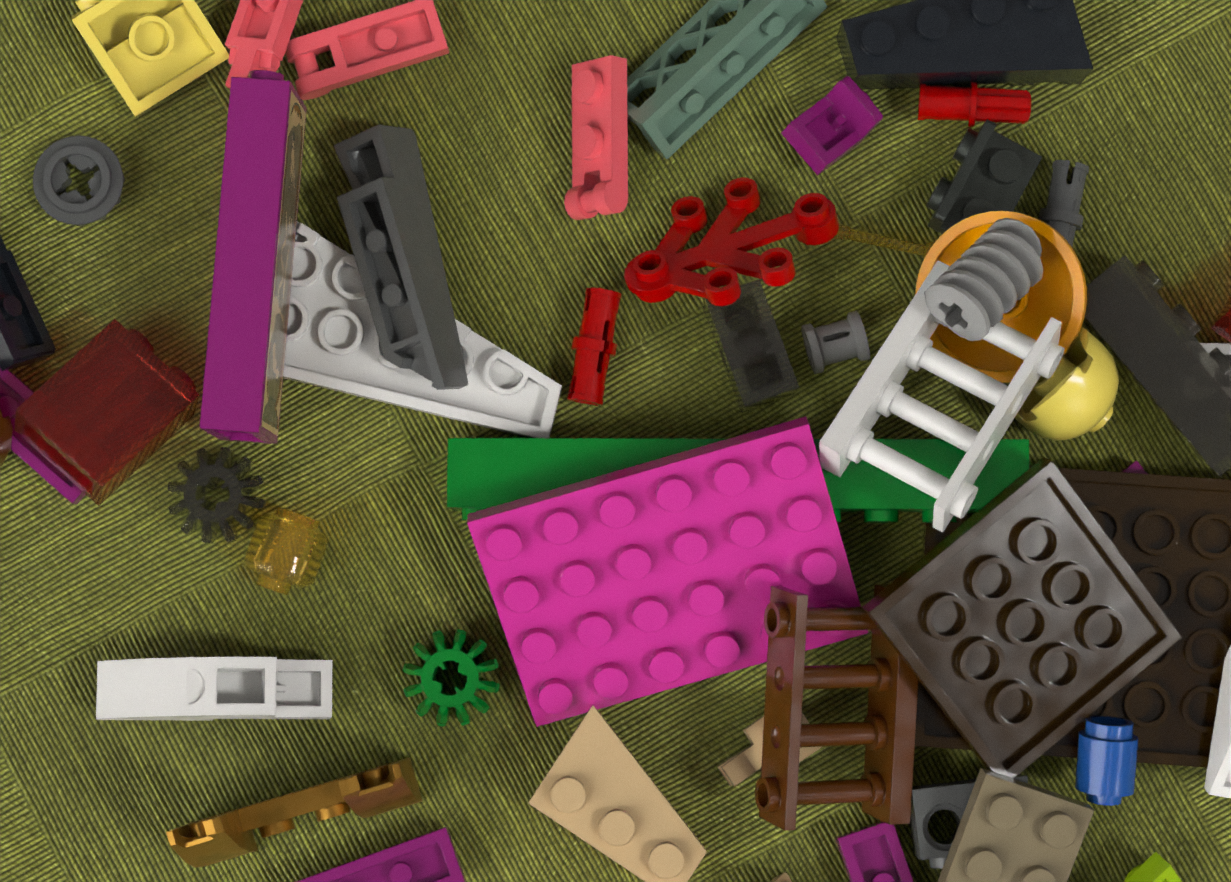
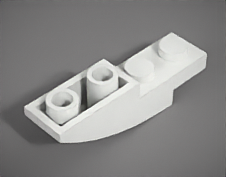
M176 657L97 661L96 720L331 719L333 660L277 659V657Z

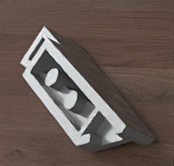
M378 124L335 144L334 148L353 190L338 196L337 200L385 360L399 368L413 370L432 381L431 386L437 390L460 389L468 385V378L416 135L409 128Z

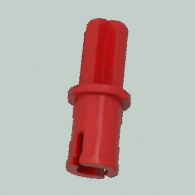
M971 82L970 87L928 86L920 84L918 120L968 121V127H974L975 122H985L987 119L996 123L1025 124L1029 121L1031 115V94L1027 90L977 88V82Z

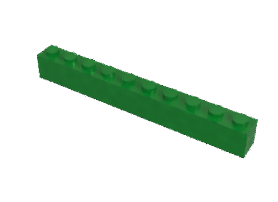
M448 438L447 507L454 511H462V520L467 521L469 513L726 439ZM813 439L820 461L819 442L821 439ZM875 439L948 479L951 478L966 454L965 451L942 439ZM1029 439L1000 440L973 484L978 487V491L967 513L978 512L1029 469ZM861 460L858 464L850 461L841 477L822 468L837 522H841V512H864V522L897 523L899 522V512H922V523H933L934 503L937 499L864 460ZM953 516L949 523H957V517Z

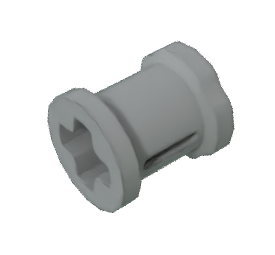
M857 310L849 312L845 320L816 328L810 323L801 326L805 350L814 374L824 372V367L848 359L857 357L861 362L870 359L866 332Z

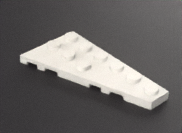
M297 221L283 378L523 437L550 438L562 385L506 350H502L456 319L455 322L468 378L467 386L460 389L437 390L431 386L432 381L413 370L399 368L385 360L354 255L347 253L323 238L319 233Z

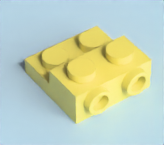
M195 0L75 1L80 11L71 16V20L135 117L229 59V53Z

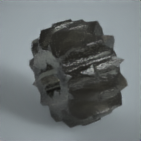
M227 447L220 448L215 465L209 451L204 448L197 450L196 457L200 466L199 469L196 470L185 461H181L177 465L179 471L188 477L186 484L177 481L168 483L169 491L184 495V500L174 502L169 506L170 514L176 516L191 512L184 520L181 530L190 535L202 525L201 538L204 543L213 544L217 537L219 526L225 540L230 543L237 540L235 521H238L249 530H253L256 527L255 520L245 513L247 507L258 510L265 509V500L249 496L250 491L265 485L264 478L260 475H255L243 479L251 469L253 462L248 457L243 456L231 467L233 455L232 450ZM219 481H225L221 488L230 492L228 502H218L215 511H211L209 508L213 503L205 500V492L207 489H216Z

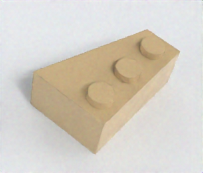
M592 705L528 804L645 882H688L707 853L705 847L601 713Z

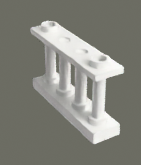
M938 260L820 440L819 457L821 468L838 477H841L850 461L858 464L861 460H864L937 499L934 503L933 528L944 532L953 516L962 519L968 512L978 491V487L973 485L1040 376L1049 379L1053 375L1062 359L1065 348L1058 345L1062 322L1053 317L1050 318L1037 340L1001 322L997 323L994 327H990L989 333L982 338L983 340L1024 360L1008 386L933 348V341L930 340V337L939 324L945 325L940 323L929 311L925 303L924 291L931 285H934V282L950 267ZM920 368H923L989 402L995 408L980 432L903 393L904 386L900 384L908 371L912 369L917 372ZM891 414H894L965 451L966 454L951 478L948 479L873 439L874 432L870 430L879 416L889 417Z

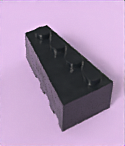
M915 0L842 20L836 36L847 76L851 77L861 90L920 88V84L970 87L971 82H977V85L1010 83V86L1034 85V83L1060 82L1061 85L1081 84L1093 70L1073 0Z

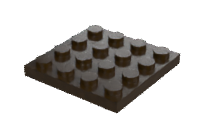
M1045 457L1040 459L862 607L989 771L1013 779L1182 638L1053 461Z

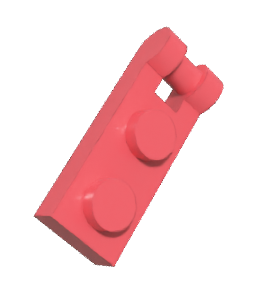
M415 0L289 40L285 55L288 63L295 65L299 79L294 83L297 93L302 100H310L321 97L337 88L449 54V49L433 0ZM331 50L335 66L320 71L316 56Z
M610 55L572 65V188L567 191L564 204L567 214L574 220L593 218L598 212L602 215L621 213L625 210L628 203L627 59Z

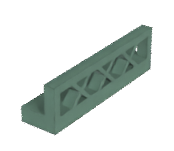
M709 0L627 78L628 120L638 126L657 153L668 159L827 8L824 0ZM737 10V15L727 24L714 27L715 22L725 13ZM697 48L696 53L686 63L674 65L675 60L685 51ZM656 87V91L639 108L631 103L643 90Z

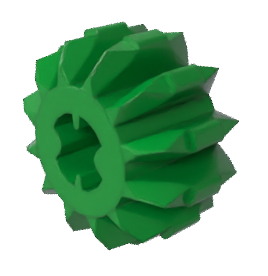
M460 629L456 631L452 649H448L443 632L440 630L435 631L432 636L437 652L433 654L422 643H416L413 650L416 655L426 661L424 666L406 663L403 666L404 673L421 676V683L407 686L404 688V694L406 697L416 696L422 692L426 694L427 698L416 709V713L421 717L429 713L435 704L440 705L436 716V724L438 726L444 727L447 725L450 709L455 707L458 721L464 726L471 722L465 703L470 701L481 713H486L490 709L487 701L477 695L479 689L495 693L499 691V683L482 680L481 675L482 672L494 671L499 667L497 659H490L480 664L475 660L487 647V643L484 640L480 639L475 642L467 653L463 651L467 640L466 631ZM449 661L459 663L458 673L467 676L464 689L461 686L455 687L457 693L455 695L445 693V683L437 680L439 668L441 667L443 670L448 669L449 667L446 662Z

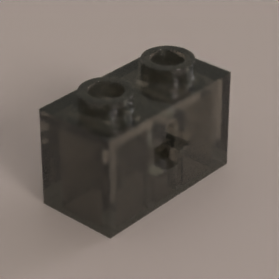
M760 279L741 285L740 297L730 305L716 306L711 304L707 298H705L703 304V311L741 413L794 395L799 388Z

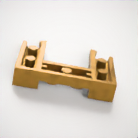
M409 757L194 821L167 831L166 834L170 847L185 863L197 868L258 851L252 829L259 828L261 837L265 838L294 829L293 817L315 811L317 822L351 812L350 808L361 818H368L419 803L423 800Z

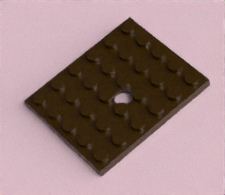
M1058 468L1182 637L1088 717L1114 716L1131 720L1134 723L1133 734L1138 736L1137 763L1207 768L1224 659L1231 645V480ZM966 513L962 519L957 517V523H949L944 532L933 528V523H924L922 557L975 513ZM918 680L915 746L972 750ZM1086 718L1042 755L1077 758L1079 731L1085 729Z

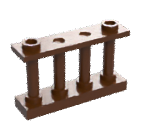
M875 584L874 597L889 584ZM771 586L770 603L767 605L764 613V626L768 635L761 778L758 779L755 787V800L759 809V817L784 831L796 830L797 805L862 802L863 812L889 825L910 824L918 695L917 677L862 607L807 608L808 595L783 586ZM806 631H872L871 657L867 664L804 666ZM868 687V711L864 721L801 724L803 690ZM849 745L866 746L864 773L860 779L798 782L800 748Z

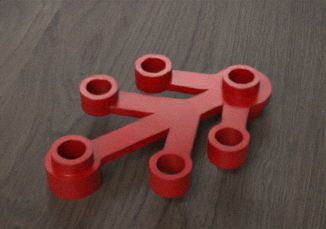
M746 177L736 178L725 186L724 195L727 204L700 244L682 251L691 235L706 226L708 218L704 203L700 198L694 196L680 198L671 207L674 223L657 248L639 254L626 266L624 271L626 285L640 300L648 303L664 301L678 291L707 298L711 304L716 306L730 305L740 297L741 287L737 273L762 279L769 286H783L792 281L796 274L793 257L789 250L776 247L766 250L761 255L747 251L795 235L799 242L806 245H820L830 241L839 230L835 205L823 194L808 193L801 196L795 202L791 213L736 232L746 216L755 211L761 201L758 187L754 180ZM705 266L715 268L706 275L692 272Z

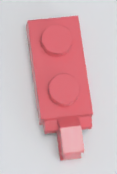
M240 0L225 42V46L230 50L228 63L232 64L225 83L227 88L231 87V77L248 78L249 72L252 70L274 72L278 70L303 0Z

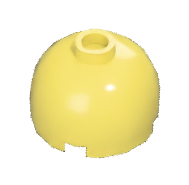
M1081 327L1076 340L1067 353L1062 356L1053 375L1049 379L1040 376L1015 416V419L1037 436L1055 441L1077 438L1088 431L1095 432L1101 429L1113 414L1112 405L1118 391L1119 377L1113 356L1099 340L1085 328Z

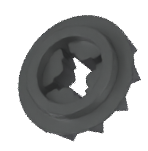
M70 136L56 141L42 153L34 169L33 189L40 206L47 214L59 222L83 227L85 224L105 220L113 207L121 203V192L123 183L126 180L119 158L107 145L87 136ZM68 163H71L75 169L78 168L83 174L90 173L91 171L94 172V177L88 181L89 188L91 189L89 193L93 197L90 200L85 195H81L77 190L70 191L69 193L66 192V187L72 183V178L69 175L71 171L67 166Z

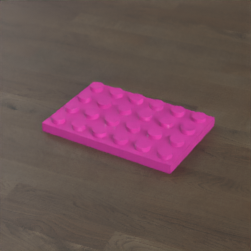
M806 416L467 515V524L536 727L587 713L592 705L598 710L767 662L768 635L764 626V613L767 605L770 603L771 586H783L808 595L807 608L861 607ZM868 630L806 631L805 651L868 633Z

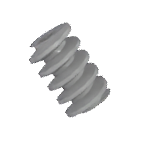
M1011 218L998 219L988 228L987 232L974 242V245H971L961 255V258H958L934 282V285H931L924 291L925 303L931 314L959 337L970 341H980L989 333L990 327H994L1003 319V313L1009 312L1016 305V301L1023 298L1029 292L1030 287H1033L1042 279L1044 269L1040 259L1042 247L1039 238L1031 227L1019 220Z

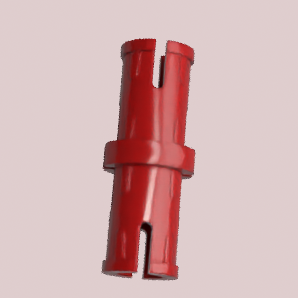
M591 287L586 288L585 291L586 296L579 336L573 337L571 349L576 351L567 400L581 404L603 406L605 381L610 357H615L617 344L613 343L622 294L608 289Z

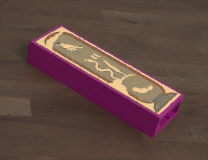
M252 70L249 72L248 78L231 77L200 429L220 440L277 444L307 107L292 83L284 80L283 74L267 70Z

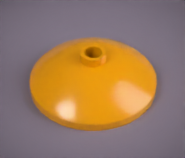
M990 211L959 221L935 241L922 262L916 282L915 294L938 260L951 266L998 219L1011 218L1031 227L1039 238L1042 247L1040 259L1044 269L1043 276L1038 283L1030 287L1029 292L1023 298L1017 300L1016 305L1009 312L1003 313V319L1000 322L1037 340L1050 318L1053 317L1062 322L1058 345L1065 348L1063 356L1067 353L1076 340L1084 321L1087 306V286L1085 275L1076 253L1057 230L1038 218L1027 214L1010 211ZM941 324L937 326L930 337V340L933 341V348L1001 383L1011 382L1024 361L983 339L980 341H970L959 337L947 326L945 327Z

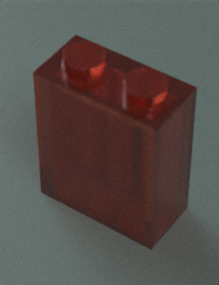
M114 319L16 409L14 430L100 506L194 416L199 394L196 392V386L192 379L182 369L176 366L169 368L154 354L153 346L142 333L133 328L127 330Z

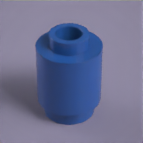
M1090 716L1086 718L1085 729L1079 731L1075 788L1086 793V800L1088 802L1108 806L1119 805L1122 802V797L1134 794L1138 736L1133 734L1134 723L1131 720L1114 716Z

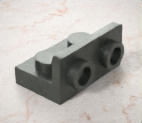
M989 119L984 122L979 132L968 128L952 157L961 162L952 181L941 177L926 204V207L935 211L927 226L943 234L959 221L979 213L990 211L1013 212L1042 156L995 132L994 129L997 124Z

